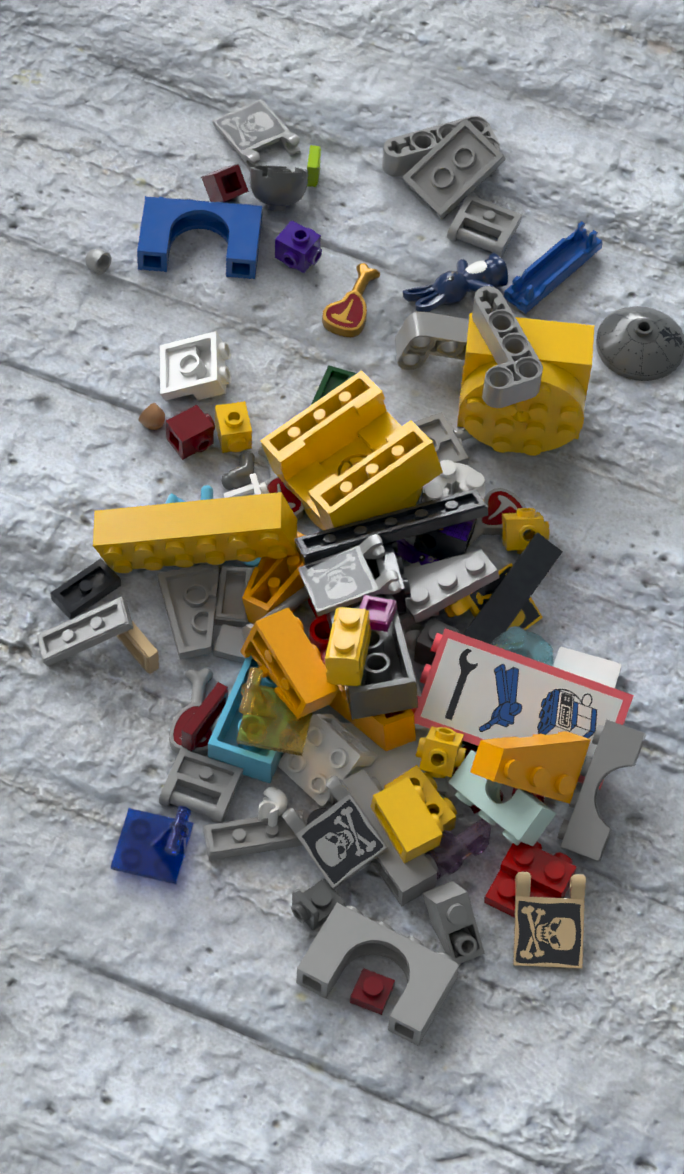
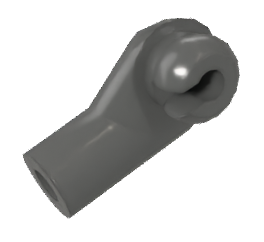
M250 452L240 454L239 467L230 470L229 473H225L222 476L221 482L225 489H238L251 483L250 474L254 473V454Z

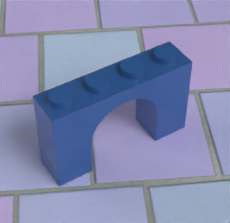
M145 196L137 248L138 270L167 272L173 241L186 231L205 229L219 234L228 245L226 277L256 279L262 229V206Z

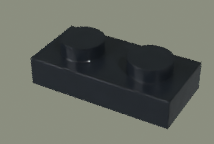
M100 558L50 592L51 600L71 620L120 587L121 578Z

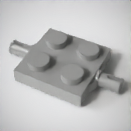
M442 412L414 422L433 441L439 462L451 460L454 463L468 465L469 457L462 447V441L473 436L465 428L456 430L447 422Z

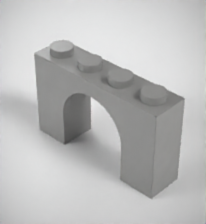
M336 903L297 967L296 983L327 999L341 973L353 960L367 955H379L394 961L403 970L408 984L389 1016L388 1031L419 1046L457 980L459 964L448 954L443 952L436 953L424 947L423 943L418 939L410 936L406 938L395 932L388 924L382 921L375 922L365 917L355 907H345Z

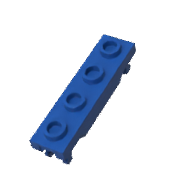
M579 222L577 229L572 234L558 241L530 265L521 277L516 276L512 281L513 284L504 291L503 297L525 314L529 312L602 248V240L596 237L598 232L593 230L588 236L587 230L584 228L585 223Z

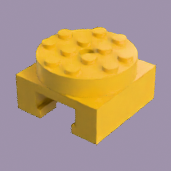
M470 313L457 427H464L475 439L492 447L497 452L525 453L530 456L539 455L541 452L559 448L573 439H579V433L584 424L585 401L592 368L595 325L515 317L542 363L543 372L540 390L533 398L506 407L493 408L484 402L482 395L486 372L498 364L477 329L472 313Z
M362 370L260 440L272 471L302 502L310 520L323 531L414 506L419 500L423 486L443 473L433 441L412 420L401 426L387 411L383 401L385 400L383 391Z

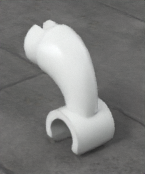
M268 787L263 793L267 797H264L263 802L259 804L258 820L261 821L268 818V825L274 827L278 823V816L287 809L288 799L282 790Z

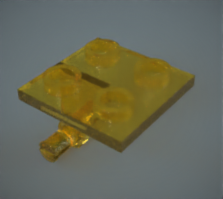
M250 668L247 682L242 685L240 692L243 697L239 712L243 714L237 736V743L302 756L313 712L298 719L274 692L275 688L260 685L263 671L259 668Z

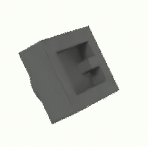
M324 878L304 893L300 889L295 890L292 893L291 910L300 923L306 922L314 931L325 923L336 903L345 906V901Z

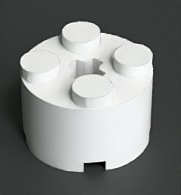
M443 460L440 462L443 473L423 486L421 504L477 489L484 500L486 491L484 476L467 465L454 463L451 460Z

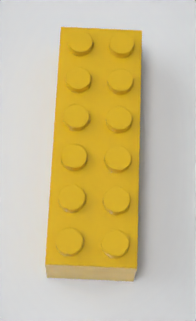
M282 492L94 511L93 547L106 564L117 573H129L132 569L143 568L147 570H160L164 566L175 565L187 568L197 563L219 565L229 560L251 562L261 557L282 559L287 555L297 554L294 540L297 538V518Z

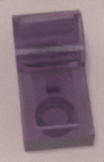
M483 818L456 837L450 831L444 830L440 845L425 853V856L429 854L434 859L438 867L437 880L446 873L449 875L453 874L463 865L465 859L472 854L474 856L481 854L488 847L491 826ZM443 848L448 852L437 853L436 851H434V849Z

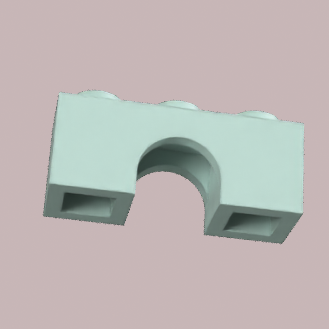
M471 750L448 782L458 790L455 796L468 806L475 804L481 810L478 815L493 826L498 823L503 827L502 835L514 844L519 845L520 842L533 846L557 813L536 796L521 789H518L509 801L502 803L500 799L502 784L470 773L476 752Z

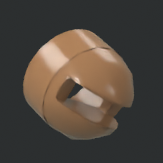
M152 403L141 413L138 421L149 430H157L164 424L165 413L156 403Z

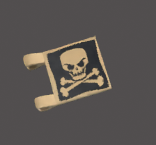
M518 872L515 877L513 966L582 969L586 877L581 874L571 876L570 899L530 897L531 874L528 872Z

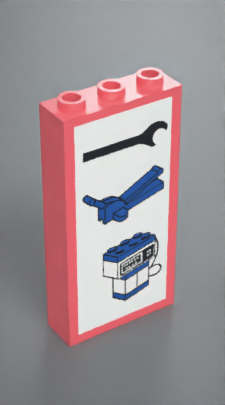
M445 628L443 634L437 633L434 638L431 651L436 654L432 666L426 664L423 669L420 683L425 685L421 696H417L418 708L411 710L414 714L415 724L429 729L432 726L452 729L457 733L464 734L463 741L479 746L480 740L513 736L522 738L531 737L533 734L551 735L568 731L591 739L586 757L593 758L597 745L593 744L592 740L598 725L604 726L606 719L623 725L634 695ZM579 775L577 782L584 783L585 776Z

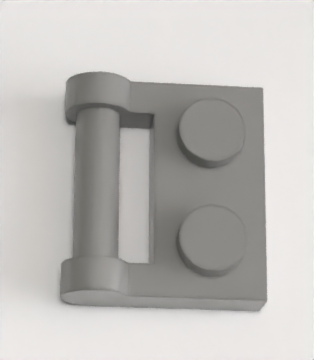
M468 195L449 227L447 238L453 241H457V239L496 253L502 258L510 240L521 223L522 214ZM466 225L468 227L482 231L489 235L495 236L498 238V240L494 241L487 237L468 231L466 229H463V226Z
M181 748L161 791L159 804L168 807L173 804L211 817L213 822L222 823L225 821L228 808L243 776V769ZM180 785L218 798L219 800L217 805L176 792V788Z

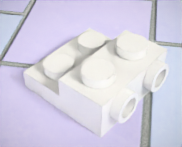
M215 331L160 345V395L166 401L194 394L197 400L226 394V385L231 384L232 381L230 370L225 364V360L231 359L228 343L226 341L223 342Z

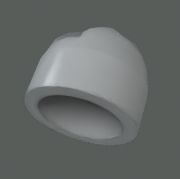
M93 249L87 253L85 260L87 267L91 271L101 275L110 267L112 258L110 253L102 249Z

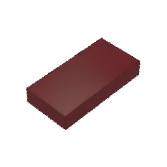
M218 682L182 729V747L191 752L195 750L219 718L228 699L227 686Z

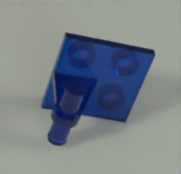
M179 806L177 807L175 818L129 808L110 866L111 870L177 884L194 827L193 822H188L191 810L187 807Z

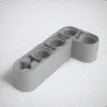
M480 116L466 117L500 151L499 141L487 120ZM463 119L388 139L383 146L382 168L384 172L391 176L406 174Z
M491 286L479 288L474 296L472 318L498 364L488 369L485 374L482 395L484 402L490 407L502 408L535 397L540 390L543 372L542 363L502 293Z
M414 312L410 314L395 337L398 366L405 370L418 369L424 364L429 354L465 360L469 320L428 312Z

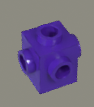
M291 220L275 238V259L283 262L290 268H295L305 273L312 264H317L321 258V235Z

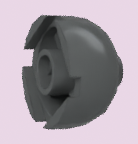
M269 165L256 166V168L250 167L249 180L251 191L259 202L268 204V210L286 211L287 205L296 204L304 196L308 184V170L295 167V172H291V169H286V166Z

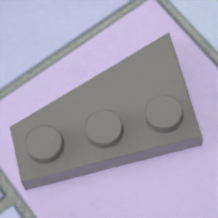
M207 563L158 573L160 591L180 660L211 653L220 564L212 565Z

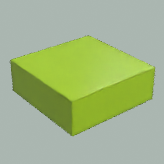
M310 145L307 164V186L317 187L321 166L320 146Z

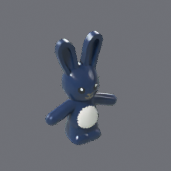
M496 253L490 254L487 260L476 261L468 266L466 260L461 259L457 262V271H447L436 278L434 284L403 290V298L408 302H416L415 309L417 312L429 313L442 304H456L466 296L467 292H476L481 287L506 286L508 284L507 265Z

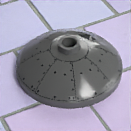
M643 306L626 307L611 313L602 321L596 336V348L603 363L616 374L637 381H652L671 374L681 364L684 358V333L674 319L659 310Z

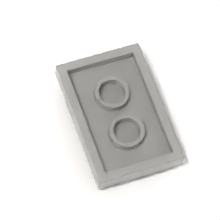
M465 118L402 178L443 219L498 168L506 158Z

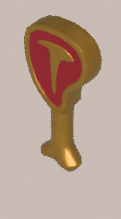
M366 263L357 265L358 278L352 290L347 292L342 300L330 303L323 310V326L333 334L352 338L358 336L364 329L367 308L362 295L368 282L380 277L378 269L369 268Z

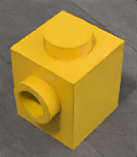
M246 402L215 405V426L221 453L241 452L246 449H252V428Z

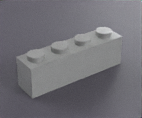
M365 769L344 779L343 782L352 797L388 847L385 852L371 861V863L400 905L403 906L421 896L423 892L436 887L438 867L434 859L429 854L426 856L422 854L404 864L370 807L372 796L383 790L379 781L375 777L370 778ZM330 791V804L334 806L338 803V800Z

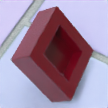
M363 968L350 996V1003L382 1015L395 986V980Z

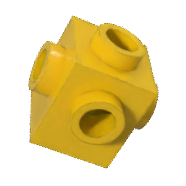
M519 508L517 513L502 514V544L507 551L517 550V554H521L537 532L549 540V522L544 521V517L540 512H536V509Z
M432 726L427 737H421L418 743L416 757L421 758L419 769L427 771L435 778L452 777L456 767H459L465 758L466 749L461 747L464 734L457 733L449 728Z

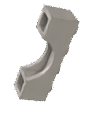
M607 719L604 726L598 725L592 743L597 745L593 758L586 757L580 774L585 776L581 789L575 788L571 803L569 804V807L574 808L570 821L564 819L557 838L563 840L560 847L601 861L612 829L599 815L596 804L598 788L603 779L612 771L636 765L646 737L645 733Z

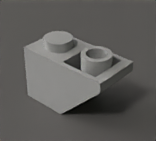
M451 881L422 893L430 923L446 954L451 956L458 964L485 954L469 895L465 889Z

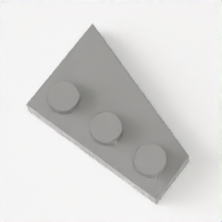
M482 550L405 569L404 575H401L402 579H408L411 597L405 598L406 611L414 622L418 623L499 578L498 570Z

